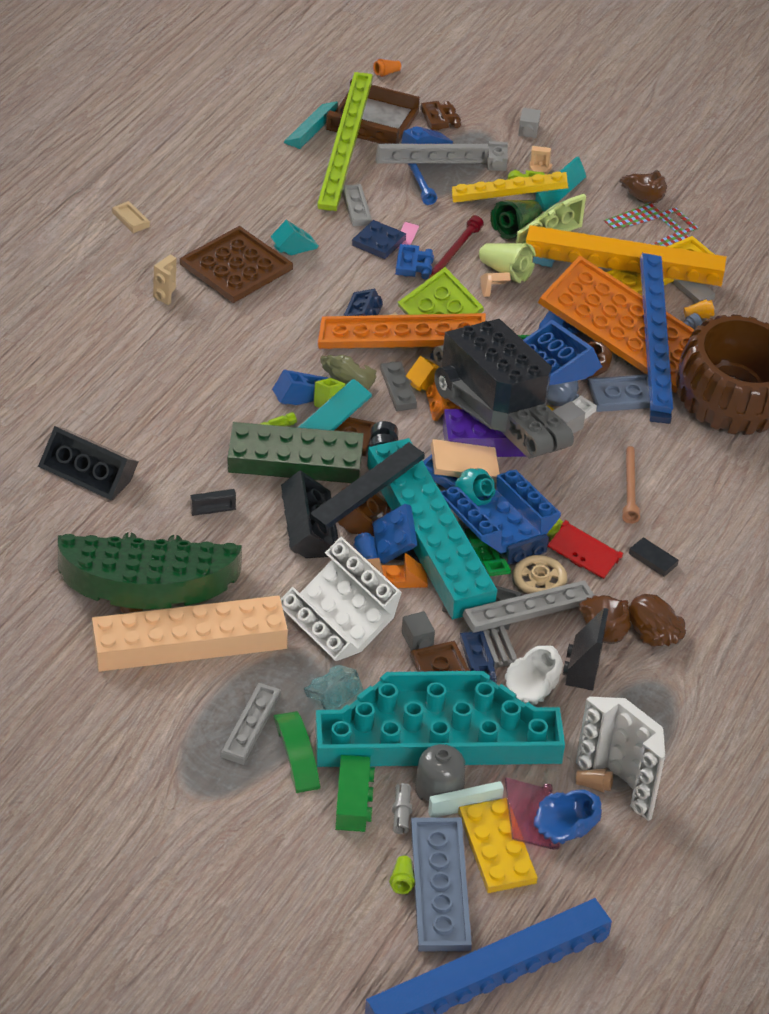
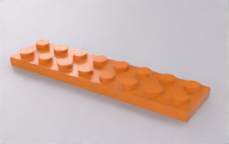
M486 313L322 316L318 348L437 347L444 345L445 332L486 321Z

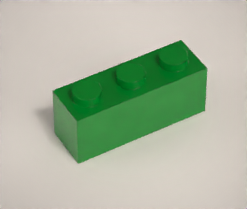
M341 755L335 830L366 832V822H371L372 807H367L368 802H373L374 787H369V782H374L375 767H370L371 757Z

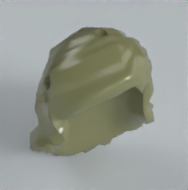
M322 355L320 357L322 368L329 373L331 378L343 382L345 385L354 379L369 390L377 378L376 370L364 365L366 369L360 368L359 364L355 363L350 356Z

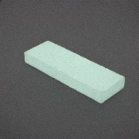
M501 781L430 796L429 816L430 818H438L456 814L461 806L502 799L504 787Z

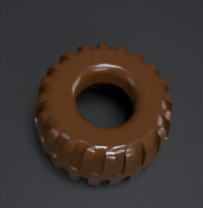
M732 314L731 316L719 315L715 319H707L693 331L680 356L676 387L679 399L685 402L684 407L689 413H695L698 421L701 423L706 421L711 424V428L715 430L722 428L727 430V433L734 435L737 432H742L743 435H752L755 430L758 433H762L769 429V323L761 322L757 318L750 316L749 318L742 317V315Z

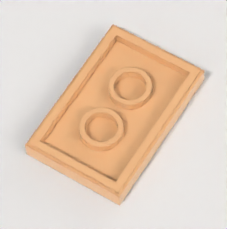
M432 439L431 451L434 474L459 478L464 470L481 468L488 472L494 482H497L499 468L494 447Z

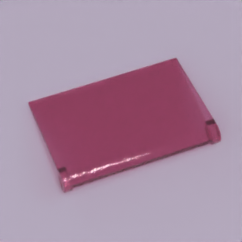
M505 778L512 839L552 850L559 849V842L553 844L550 839L545 840L544 835L539 834L538 829L533 825L534 818L539 809V803L552 793V785L544 784L540 787Z

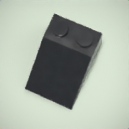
M603 608L575 635L574 644L568 645L566 658H570V662L565 661L562 675L567 676L565 685L594 690L609 609Z

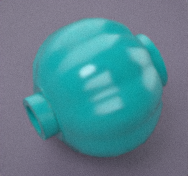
M481 468L464 470L455 483V487H459L477 506L488 504L495 495V482L493 478L489 476L487 471ZM485 496L484 500H480L477 498Z

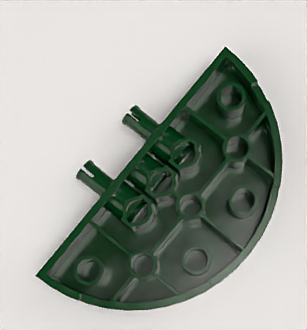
M129 532L125 533L122 539L117 536L101 538L95 535H88L86 537L73 534L58 535V571L63 575L64 582L85 597L95 601H99L100 598L110 600V605L135 609L172 608V604L184 602L185 606L200 603L225 592L228 589V585L235 583L241 573L242 545L234 543L213 544L208 541L191 543L187 540H182L179 535H176L175 540L174 535H171L168 541L165 539L144 540L137 538L132 532L130 537H128Z

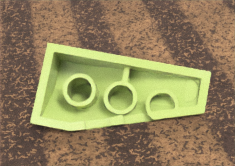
M581 194L554 204L517 232L516 243H526L530 225L571 231L582 227L586 195Z

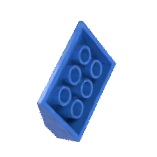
M554 320L549 321L523 340L552 366L550 385L586 379L602 368L594 348Z

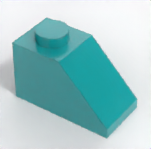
M287 219L270 236L275 242L274 247L279 252H286L291 256L319 247L311 234Z

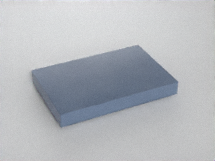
M648 375L588 379L587 384L593 403L597 405L596 412L650 408Z

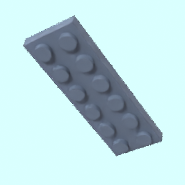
M411 818L418 951H471L472 943L462 818Z

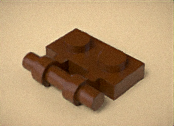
M439 101L421 103L420 109L431 130L449 128V123L455 128L461 127V118L455 113L456 109L449 101L444 102L443 105H440Z

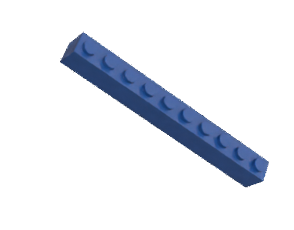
M593 898L367 998L365 1014H443L457 1004H465L477 995L490 993L497 986L504 983H512L519 976L528 972L534 973L548 963H556L570 953H578L590 944L604 941L610 934L612 920L597 899Z

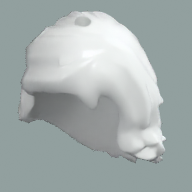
M536 646L528 651L524 657L516 659L514 663L510 664L505 674L506 686L517 694L516 698L525 704L529 702L530 704L537 705L539 702H544V698L558 684L563 668V662L558 651L553 646Z

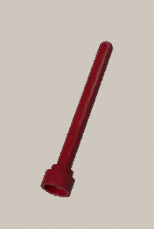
M477 215L470 217L467 221L466 230L432 269V276L448 264L472 233H477L484 226L482 218Z

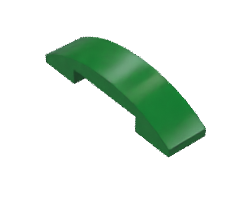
M470 528L465 529L466 537L490 577L511 574V569L506 560L500 559L494 548L481 541Z
M298 711L274 715L278 735L282 738L290 764V774L296 793L320 789V780L313 750Z

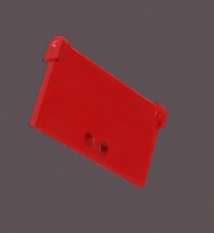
M567 520L562 523L560 530L547 546L568 558L573 564L587 569L602 579H605L624 554L571 525Z

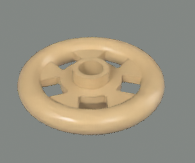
M533 555L522 559L516 564L513 570V579L521 591L531 594L566 585L567 573L562 564L557 560L544 555ZM534 565L531 570L527 568V566ZM528 576L530 581L525 582L522 577ZM551 578L558 579L557 583H551ZM535 585L545 586V588H536Z

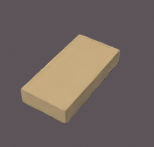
M129 201L112 207V213L132 233L150 227V221Z

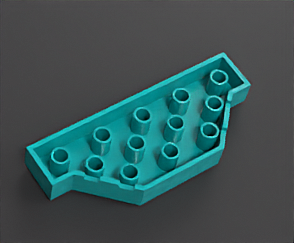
M484 671L386 672L380 677L379 682L374 686L370 685L357 696V700L350 705L347 704L341 710H316L317 767H340L341 755L371 757L370 766H418L422 753L429 747L437 744H447L457 749L465 759V765L562 764L565 740L560 707H534L529 702L525 704L516 698V693L503 684L498 685L490 680V675Z

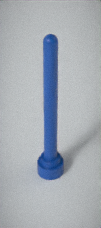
M408 163L422 190L421 199L425 205L434 204L437 201L436 192L428 187L417 164Z

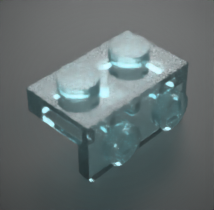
M342 665L330 668L328 673L313 679L310 685L303 688L306 697L321 701L324 710H335L363 691L357 670Z

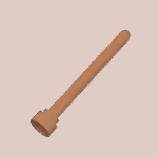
M628 446L626 449L627 505L622 510V518L626 523L633 524L640 520V509L636 505L635 449L633 446Z

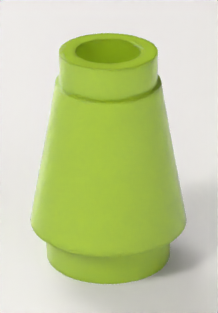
M408 856L397 858L389 880L392 890L398 894H407L415 886L412 860Z

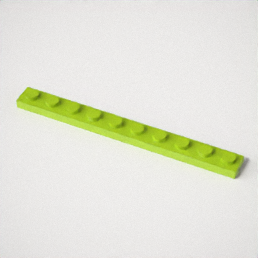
M354 72L317 203L318 209L337 211L371 88L373 74Z

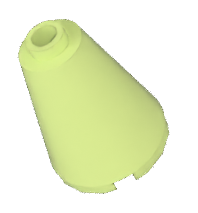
M486 243L479 250V257L482 263L499 273L510 272V279L514 282H525L533 272L535 263L532 262L533 256L536 257V252L531 244Z

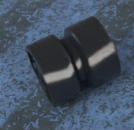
M388 421L375 423L370 431V447L398 441L397 426Z

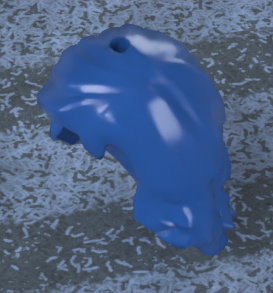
M585 789L570 791L566 794L563 792L551 793L539 803V809L537 810L533 825L538 829L539 834L544 835L545 840L550 839L553 844L558 842L564 844L565 841L578 837L581 838L601 820L602 803L600 797Z

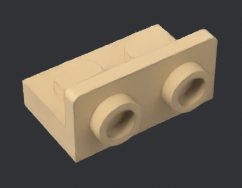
M171 254L154 265L153 297L166 305L171 304V293L176 289L177 258Z

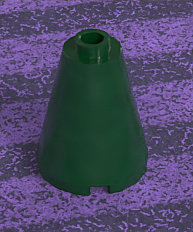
M503 200L497 202L494 209L491 210L490 221L494 231H498L501 234L500 237L512 239L517 237L519 230L542 214V208L536 200Z

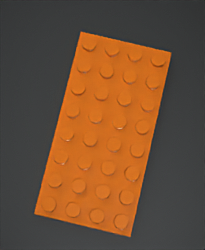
M579 255L540 297L538 303L595 341L602 342L613 353L648 375L642 295ZM666 312L672 391L676 393L678 391L676 377L680 356L694 329Z

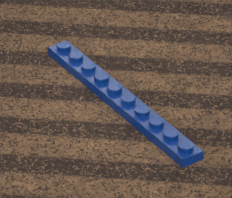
M642 253L640 268L650 410L671 414L673 398L662 256Z

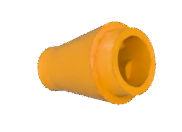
M707 299L683 309L685 319L694 313L698 314L701 319H710L711 316L715 315L712 300L707 301Z

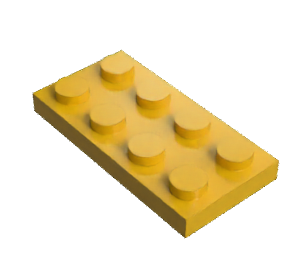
M507 798L459 807L458 814L462 818V825L487 893L537 884L538 877Z

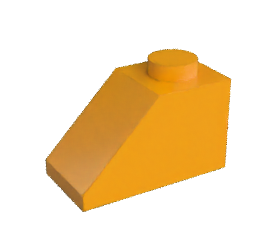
M420 356L406 377L412 381L410 385L416 390L421 391L423 389L427 391V388L435 381V371L439 366Z

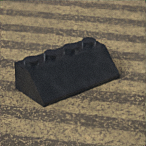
M54 426L38 467L109 500H114L131 482L139 461L68 429Z
M300 470L281 484L289 547L294 553H298L306 559L328 557L325 552L338 540L336 524L325 530L311 519L310 513L332 498L331 491Z

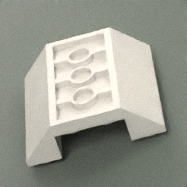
M341 536L325 552L331 561L301 593L292 587L280 599L283 610L335 661L360 653L394 618L402 593Z
M588 697L585 704L576 763L582 770L604 769L608 767L610 771H613V774L618 775L633 789L630 807L638 815L650 821L653 816L665 759L663 727L626 698Z

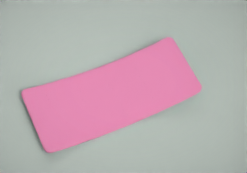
M404 222L401 231L406 233V240L402 244L411 245L419 228L418 225Z

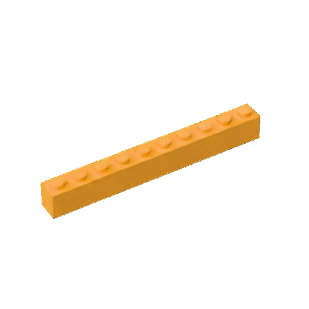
M532 225L529 226L526 243L534 247L536 257L573 263L580 255L597 267L641 274L640 257L642 253L662 256L663 277L722 287L727 256Z

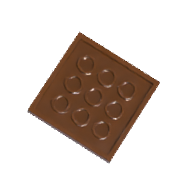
M241 226L230 230L180 258L181 266L232 303L239 301L293 270V263Z

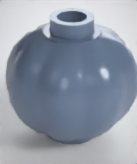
M578 380L550 385L547 403L553 406H563L570 401H574L579 397V394H577L579 388Z

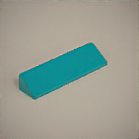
M338 102L321 104L284 140V143L301 149L327 123V113L329 111L335 112L338 108Z
M575 157L559 171L567 172L568 188L536 192L535 200L541 205L543 212L557 204L586 178V172L580 157Z
M352 379L298 428L334 431L372 397V393L358 381Z

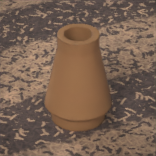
M607 768L578 770L576 785H582L603 793L611 791L613 771H607Z

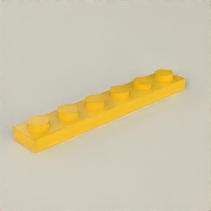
M554 172L547 175L536 174L531 177H515L508 180L497 179L492 182L480 181L469 185L459 184L452 187L453 203L568 188L567 172Z

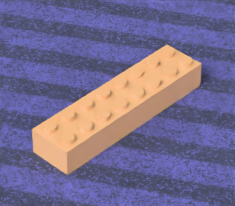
M280 595L92 617L93 640L99 672L287 649L288 629Z

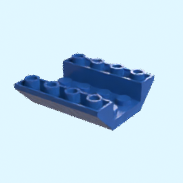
M509 470L506 473L497 475V490H495V495L491 498V501L485 505L477 506L459 487H451L440 491L450 509L477 537L500 553L507 552V547L547 534L561 517V512L517 470ZM485 496L477 498L480 500H484Z

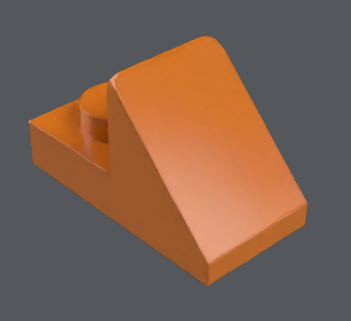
M406 553L404 555V565H381L383 575L396 588H428L427 574L423 566Z

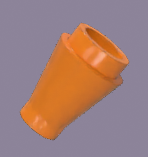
M378 59V61L374 62L373 70L377 76L383 77L400 71L401 63L399 60Z

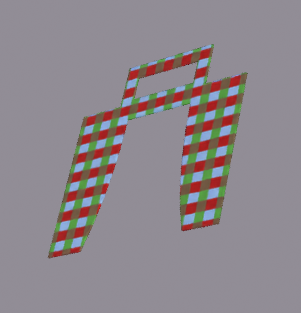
M652 203L603 220L612 229L661 218L676 232L652 244L665 247L688 238L689 236L686 233L699 229L676 207L661 212ZM676 213L690 227L683 230L668 214Z

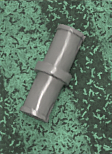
M401 783V790L400 784H397L395 787L396 795L395 803L392 805V812L394 813L393 831L397 834H403V828L405 834L409 832V815L412 813V805L410 804L412 788L406 783Z

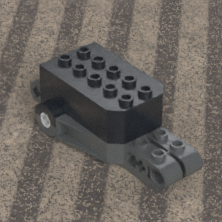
M500 318L445 332L444 345L434 348V359L439 366L435 371V385L441 397L444 399L448 398L490 429L501 431L529 459L573 445L574 436L572 430L547 406L552 366Z

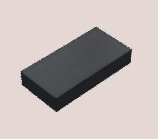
M235 489L190 495L192 516L236 510Z
M644 537L629 549L631 556L663 577L678 566L679 560Z

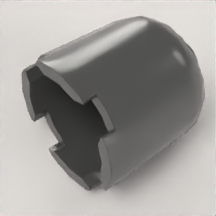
M437 744L429 747L422 753L418 762L415 791L420 800L424 799L429 802L430 796L464 789L465 759L457 749L447 744Z

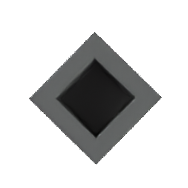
M425 611L403 616L401 633L411 651L434 645L435 630Z

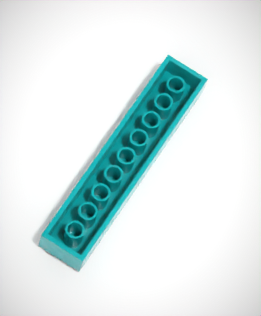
M410 438L368 447V469L374 468L408 442L413 444ZM423 461L416 464L381 490L391 511L403 504H408L412 507L418 545L413 550L452 620L463 617L465 609L496 602V586Z

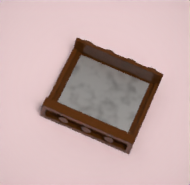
M371 84L357 138L378 144H399L404 130L410 127L419 113L420 97ZM348 93L335 112L329 111L327 113L326 130L338 132Z

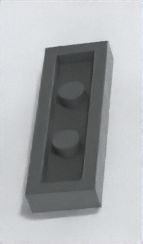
M402 362L382 363L381 373L395 410L417 409V401L406 377Z

